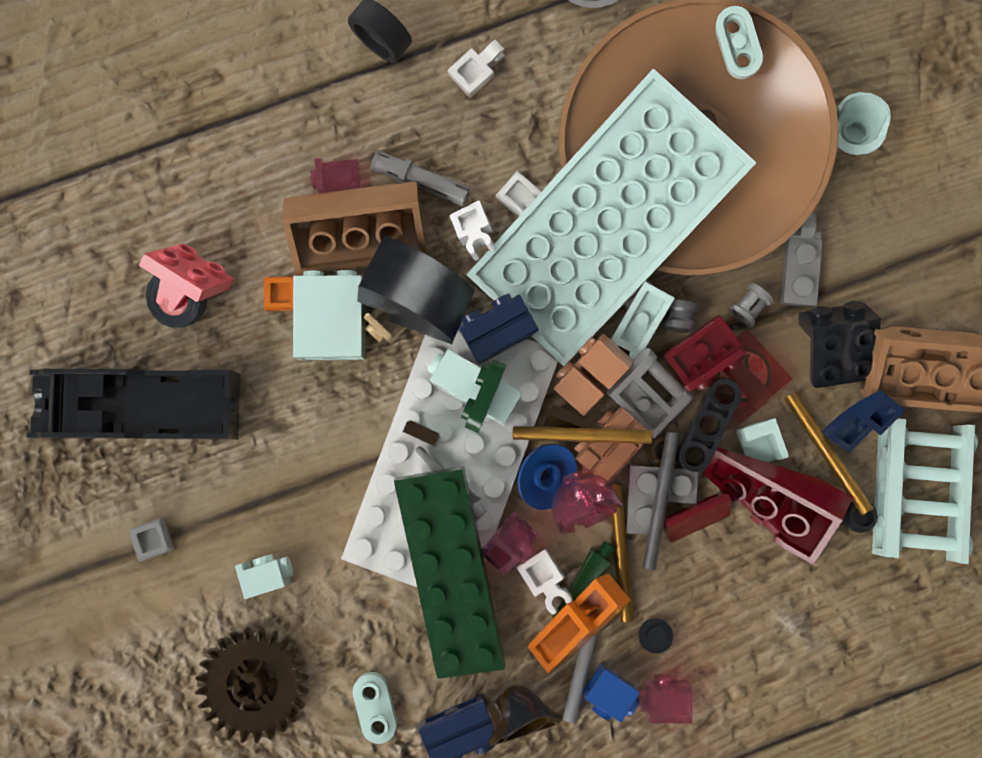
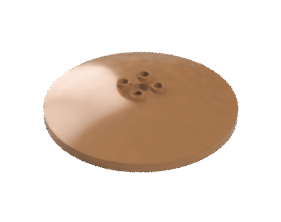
M671 0L654 5L633 15L610 31L592 49L573 78L564 102L559 128L561 168L563 169L654 68L756 162L748 173L662 262L656 271L677 275H707L733 270L752 263L786 242L803 225L820 201L829 182L838 145V119L834 95L827 75L816 55L792 28L770 13L736 0ZM731 6L743 7L750 13L763 54V61L758 72L748 79H737L729 74L715 33V25L719 14ZM729 23L726 26L730 33L739 31V26L736 23ZM746 56L737 58V63L741 67H746L750 64Z

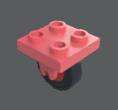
M177 244L145 253L139 264L140 267L154 275L147 284L145 294L147 306L154 318L161 324L171 328L186 327L198 321L206 310L207 298L229 290L235 279L225 273V269L221 265L206 261L197 255V251L194 248L185 244Z

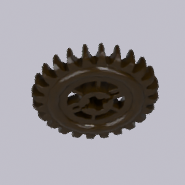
M246 627L243 630V638L237 631H232L230 633L231 642L225 638L218 639L217 643L221 650L213 647L207 650V654L213 660H203L199 663L208 672L200 673L195 677L197 681L206 683L205 686L195 691V695L207 696V699L200 703L198 708L210 707L212 709L206 716L205 721L208 722L214 718L219 719L214 730L215 732L220 731L225 726L229 727L227 739H231L237 731H240V743H244L250 733H252L254 742L257 744L262 739L263 731H265L268 739L272 740L275 737V726L279 728L280 732L284 733L288 728L286 719L291 722H295L298 719L293 708L302 710L305 707V703L298 696H306L309 693L306 687L300 685V683L309 679L308 674L299 673V670L306 665V662L304 660L295 661L294 658L299 653V649L295 648L288 651L287 647L290 642L288 638L281 643L277 642V631H274L269 638H266V632L263 627L258 629L256 636H254L251 628ZM257 659L260 660V663L257 667H250L246 660ZM265 662L273 669L277 678L270 679L268 673L263 669ZM232 670H234L238 677L233 684H229ZM254 681L257 687L249 691L246 685ZM277 684V691L273 699L268 689L270 685ZM257 702L261 708L249 709L246 705Z

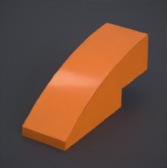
M610 574L598 577L575 601L567 603L527 647L549 674L596 635L631 599Z

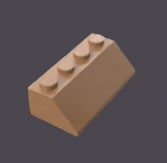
M417 181L284 198L281 220L296 276L303 275L304 271L310 270L328 272L367 267L384 235L403 242L427 255Z

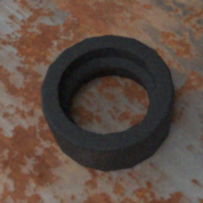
M362 0L348 17V24L358 39L372 52L390 63H396L412 43L410 33L398 18L374 0Z

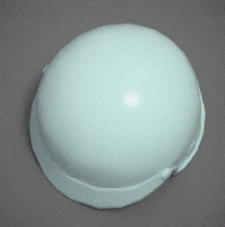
M858 92L848 95L836 108L838 119L837 147L843 152L853 155L871 153L878 149L886 138L891 120L890 108L881 97L871 93Z

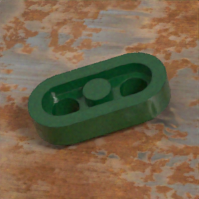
M492 360L490 366L483 363L475 382L476 385L481 386L476 400L468 399L461 415L462 419L467 420L465 428L479 433L507 365L496 360Z

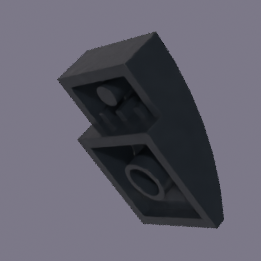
M384 235L358 285L357 302L389 313V322L452 345L459 330L458 327L462 323L461 319L466 314L475 289L452 270L432 257L403 242Z

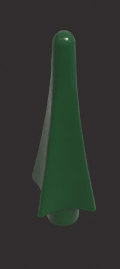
M603 541L598 550L591 547L581 569L568 590L573 597V601L612 565L608 558L615 548L608 542ZM564 599L558 606L557 613H555L552 616V618H554L567 604Z

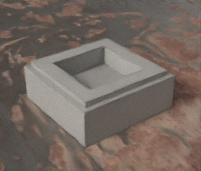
M160 518L128 530L138 562L175 550L165 518Z

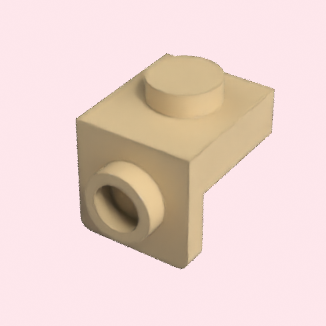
M375 309L371 314L367 313L363 317L369 323L365 329L379 343L385 339L389 344H392L406 329L403 326L389 322V313Z

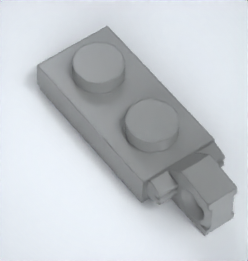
M811 213L803 225L785 242L780 304L812 308L817 306L822 240L821 232H815L816 213Z

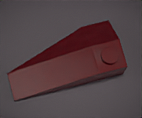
M717 447L710 464L703 473L723 493L729 494L733 502H740L752 513L750 518L757 525L762 523L775 535L773 540L812 565H814L843 521L853 496L821 479Z

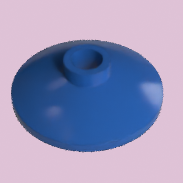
M545 444L533 450L526 457L518 475V490L526 504L538 510H548L560 505L570 495L577 478V464L573 454L561 445Z

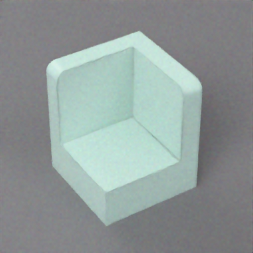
M776 418L763 420L735 430L743 455L765 462L782 460L789 457Z

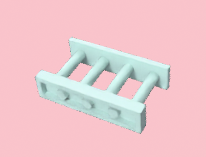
M897 419L882 435L878 434L874 506L878 518L873 527L872 554L899 558V550L902 547L946 551L947 561L969 564V556L973 550V541L970 537L973 457L978 446L975 425L952 426V435L909 431L906 428V419ZM907 445L951 448V467L949 469L907 465L904 461V449ZM905 479L950 482L949 503L905 499L902 495L903 481ZM904 513L948 516L947 537L903 533L900 530L901 516Z

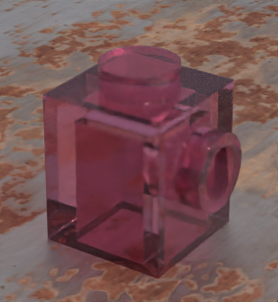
M512 512L482 547L483 557L502 574L506 575L518 562L523 565L535 551L532 543L539 533L515 512Z
M666 674L654 675V680H645V690L639 691L640 712H645V716L650 723L693 724L692 687L686 680H675V676Z

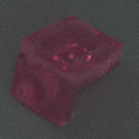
M315 158V169L310 170V177L313 189H318L319 193L361 188L360 169L357 159L324 163L322 158Z

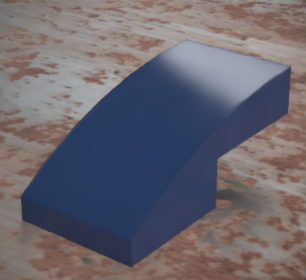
M881 390L848 408L822 432L850 453L872 430L882 435L902 415L905 409Z

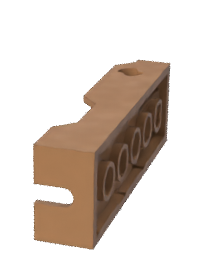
M890 326L883 330L875 329L876 341L872 351V368L870 374L866 377L864 388L861 387L860 390L864 398L882 390L900 406L982 413L981 335L967 332Z

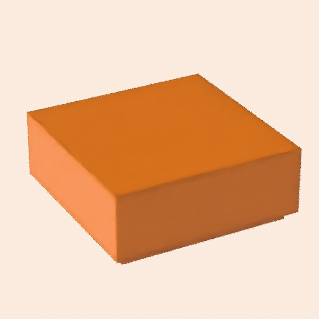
M264 277V310L266 312L293 311V277Z

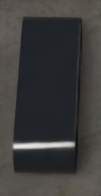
M716 378L707 387L679 445L678 458L682 466L688 471L701 472L707 468L740 402L741 389L737 383L729 378ZM722 384L730 385L733 391L732 397L726 402H718L715 398V390ZM708 415L715 416L718 420L717 428L709 433L701 431L699 425L702 418ZM696 446L703 449V456L700 461L691 463L685 460L684 456L688 448Z

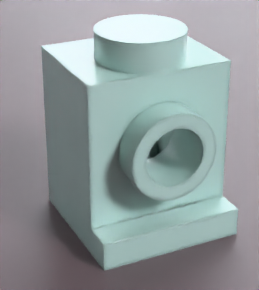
M269 554L253 559V567H251L250 560L235 565L244 599L283 588L291 583L290 577L293 576V568L288 556L274 560L273 555Z

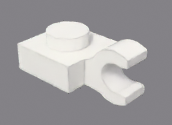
M496 40L492 41L479 55L471 48L447 70L448 75L471 98L494 77V72L490 67L495 66L505 57L502 53L504 48Z

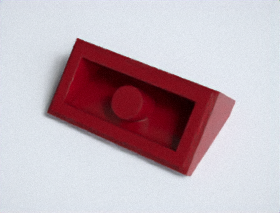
M718 492L698 501L696 504L665 516L663 529L668 540L675 542L731 515V499L729 494Z

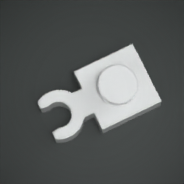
M479 200L450 215L458 239L463 246L466 245L468 252L475 261L479 259L477 250L480 246L487 245L491 253L495 251V245L488 235L493 232V229Z
M547 548L516 567L535 597L544 592L546 608L551 614L554 615L558 611L554 604V597L561 596L566 603L573 601L571 593L558 585V582L563 580L565 576Z

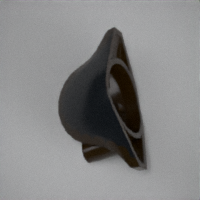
M519 685L511 686L492 705L487 707L493 722V731L489 738L490 746L527 736L555 726L563 718L560 714L546 706L532 690Z

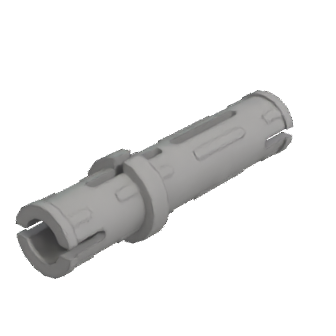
M377 150L371 162L370 170L387 175L397 180V183L417 181L419 189L451 201L463 207L470 190L469 186L414 165L412 160L405 159L404 161L381 150Z

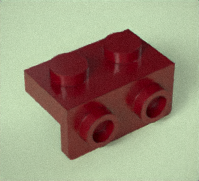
M719 314L665 351L663 355L683 381L686 390L691 392L695 388L697 391H700L709 386L714 381L713 376L723 369L730 371L742 363V356L747 352Z

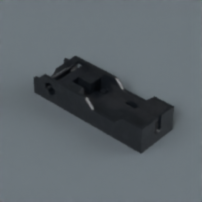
M44 368L30 370L29 375H33L31 391L34 395L35 407L33 415L30 417V433H27L26 438L238 440L240 373L232 370L195 369L187 371ZM165 378H179V382H162V380H165ZM112 379H115L116 387H112ZM111 424H113V432H110ZM161 429H178L177 434L162 433Z

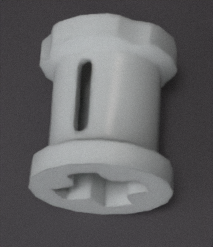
M750 283L746 287L747 292L736 305L732 304L728 308L734 319L749 328L754 326V319L763 308L773 303L771 295L754 283Z

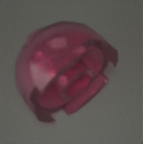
M577 471L562 479L564 484L556 490L552 498L551 512L559 533L570 534L576 532L574 525H585L586 528L591 527L618 512L616 507H622L623 504L612 484L603 477L594 474L582 475L581 471Z

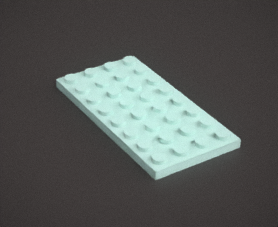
M653 68L494 244L495 251L491 253L488 250L467 273V276L494 301L508 293L512 298L520 295L539 329V332L532 337L564 366L748 173L756 162Z

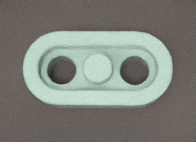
M740 6L728 7L719 14L715 25V33L729 74L737 79H748L758 72L762 64V50L750 13ZM729 23H736L739 26V31L730 33L726 26ZM746 56L750 64L746 67H741L737 63V58Z
M377 672L364 673L357 679L353 687V698L365 738L372 743L382 744L393 737L397 727V718L388 683L381 674ZM373 687L376 695L371 698L367 697L364 694V688ZM381 721L385 729L383 731H376L373 728V722Z

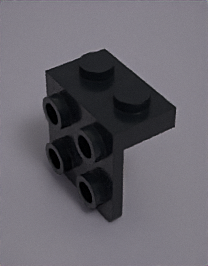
M850 301L845 303L844 306L832 308L818 306L812 308L811 311L799 312V326L811 338V384L815 388L866 381L873 362L872 351L876 341L874 332L875 329H880L881 318L865 303L859 301Z

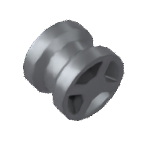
M673 300L667 310V319L663 321L662 328L679 333H693L696 331L697 325L694 322V317L699 312V304L683 300Z

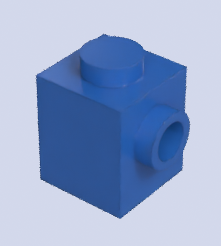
M603 663L599 664L583 691L585 699L594 705L592 710L607 721H610L613 717L621 723L626 715L630 717L635 712L640 702L638 698L640 692L637 687Z

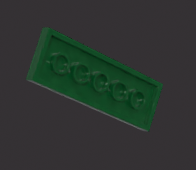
M461 466L397 477L394 480L437 679L504 670L506 662L465 467Z

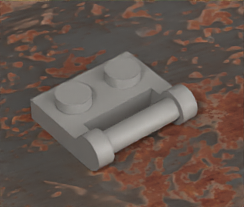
M646 348L636 356L631 367L606 393L647 430H652V437L655 439L689 404L694 393L692 391L688 392L684 386H681L656 360L657 356L652 350ZM646 371L672 395L668 403L641 378Z

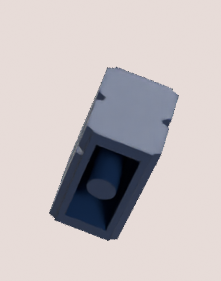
M509 293L492 302L494 308L488 312L481 314L480 310H476L461 319L464 325L458 327L459 332L478 365L539 332L533 317L520 295L512 298Z
M483 694L420 721L418 729L429 758H463V755L472 751L479 755L490 751L496 746H490L489 738L493 731V722L487 711L489 706Z

